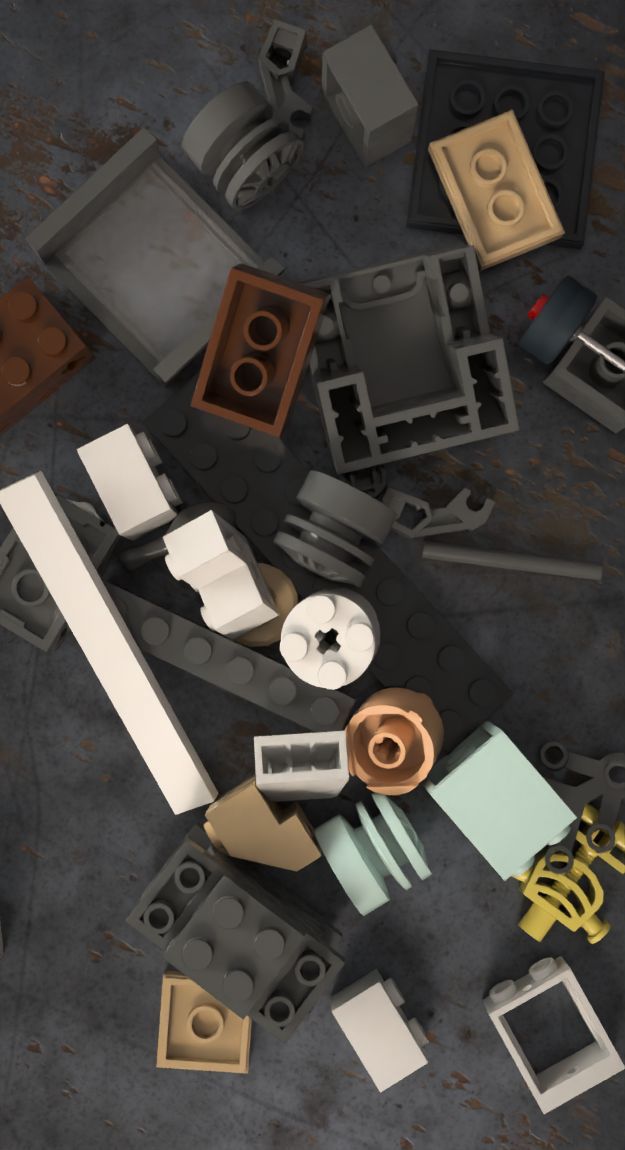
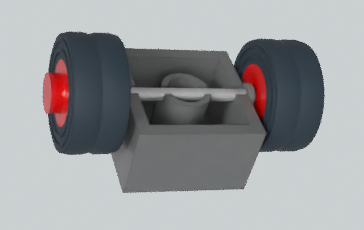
M567 275L562 279L550 297L543 293L528 313L527 317L533 320V322L521 337L519 345L527 352L534 354L537 359L549 365L559 355L568 341L571 342L543 383L608 429L618 433L625 428V309L606 296L592 311L582 326L581 323L594 306L598 296L589 288L582 286L576 279Z

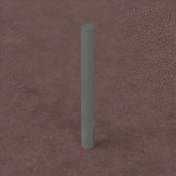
M426 540L423 541L421 558L599 581L603 572V564L599 562Z

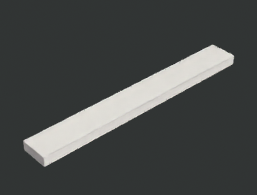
M42 471L1 489L0 504L175 815L214 802L218 795L217 789Z

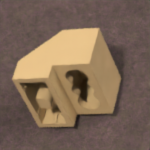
M256 774L216 798L214 802H211L205 813L208 822L203 824L208 837L217 849L224 846L231 857L297 872L322 856L321 847L314 834V827L299 803L296 801L281 810L277 802L270 801L256 786Z

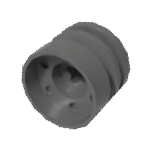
M248 81L236 83L213 98L193 119L185 132L181 144L183 152L202 174H215L213 178L214 188L219 193L225 194L227 203L234 210L239 211L251 207L274 190L291 172L304 151V141L297 133L289 131V124L284 119L279 117L271 119L273 106L254 84Z
M310 470L296 497L304 507L312 512L309 520L287 514L284 520L285 523L301 532V535L297 539L278 531L273 542L281 547L294 562L330 581L350 583L360 588L366 576L349 566L350 560L352 559L371 567L375 559L358 546L361 539L383 544L398 515L383 503L351 485L324 473Z

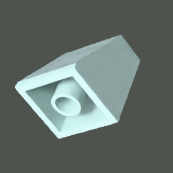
M487 720L449 755L444 754L436 761L430 773L421 782L433 799L504 881L511 875L517 877L526 872L535 861L534 855L547 844L551 846L560 842L570 832V824L577 818L508 736Z

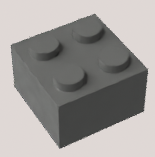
M372 24L322 52V94L365 168L411 142L420 103V96L415 84L409 77L403 79L395 65L397 64V58L392 45L387 38H379Z

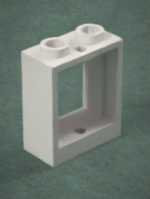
M561 956L556 959L548 957L536 962L530 967L529 974L515 982L513 980H505L495 985L489 991V996L482 1000L491 1020L543 1114L548 1113L625 1069L622 1060L572 970ZM562 981L595 1042L536 1075L503 1014Z

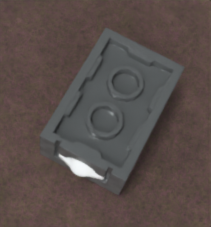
M53 491L99 577L102 579L126 538L119 535L116 528L104 522L91 504L68 500ZM13 527L0 547V625L45 652L58 651L71 629Z

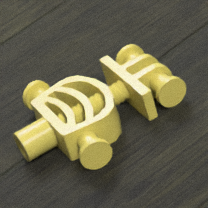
M589 803L585 804L581 821L586 826L581 832L578 830L576 840L582 843L581 848L573 856L574 865L570 872L564 875L552 873L545 866V854L548 849H544L534 856L535 861L526 872L514 877L521 881L519 885L520 891L534 902L518 923V926L539 942L542 941L556 920L573 932L581 926L588 933L587 940L591 944L600 941L611 928V924L607 920L601 921L594 914L603 903L604 891L596 875L589 869V865L597 856L622 874L625 873V865L609 854L611 850L600 854L594 852L588 846L586 839L587 831L591 826L597 824L600 809H595ZM617 820L613 830L615 834L614 846L624 852L623 858L625 859V824ZM600 830L593 833L592 842ZM601 830L605 834L598 844L595 842L593 844L598 847H605L610 842V836L606 831ZM558 851L551 856L550 862H568L569 859L564 852ZM583 874L590 885L588 897L576 884ZM538 877H547L557 881L551 886L545 882L538 881ZM571 890L579 903V907L576 910L566 899ZM538 892L545 893L546 896L543 897V896H542L541 894H539ZM563 905L566 911L563 912L559 909V906Z

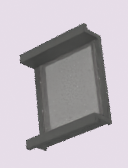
M145 127L24 238L33 248L41 263L164 388L170 380L208 345L231 267L243 263L277 276L285 272V268L273 256L265 262L160 156L157 139Z

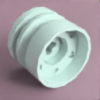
M375 792L371 795L381 813L373 818L362 800L356 803V809L362 823L361 826L354 829L339 813L314 829L316 839L333 872L354 906L363 916L390 901L388 889L384 882V878L390 874L405 890L412 887L403 869V866L408 863L412 864L422 880L432 875L427 864L425 847L401 807H398L386 795Z

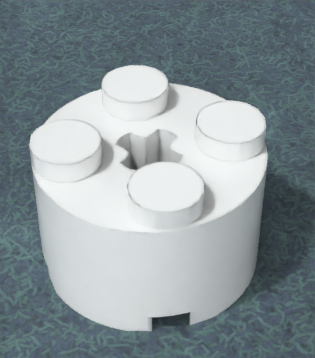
M346 588L323 589L312 593L297 604L288 614L281 632L280 652L290 669L300 679L311 685L332 690L347 685L364 673L378 651L380 627L375 610L363 596ZM331 628L339 633L336 638L337 642L332 645L325 641L326 633Z

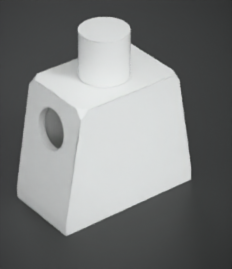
M345 731L254 737L256 786L270 801L279 802L337 797L349 780Z

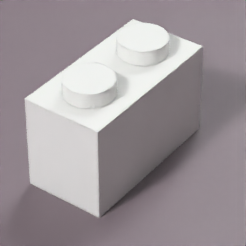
M375 969L331 997V1012L381 1093L428 1063L424 1046L429 1043V1040L418 1020L414 1017L408 1021L400 1008V1005L404 1004L405 1000L393 979L390 977L384 981L379 971Z

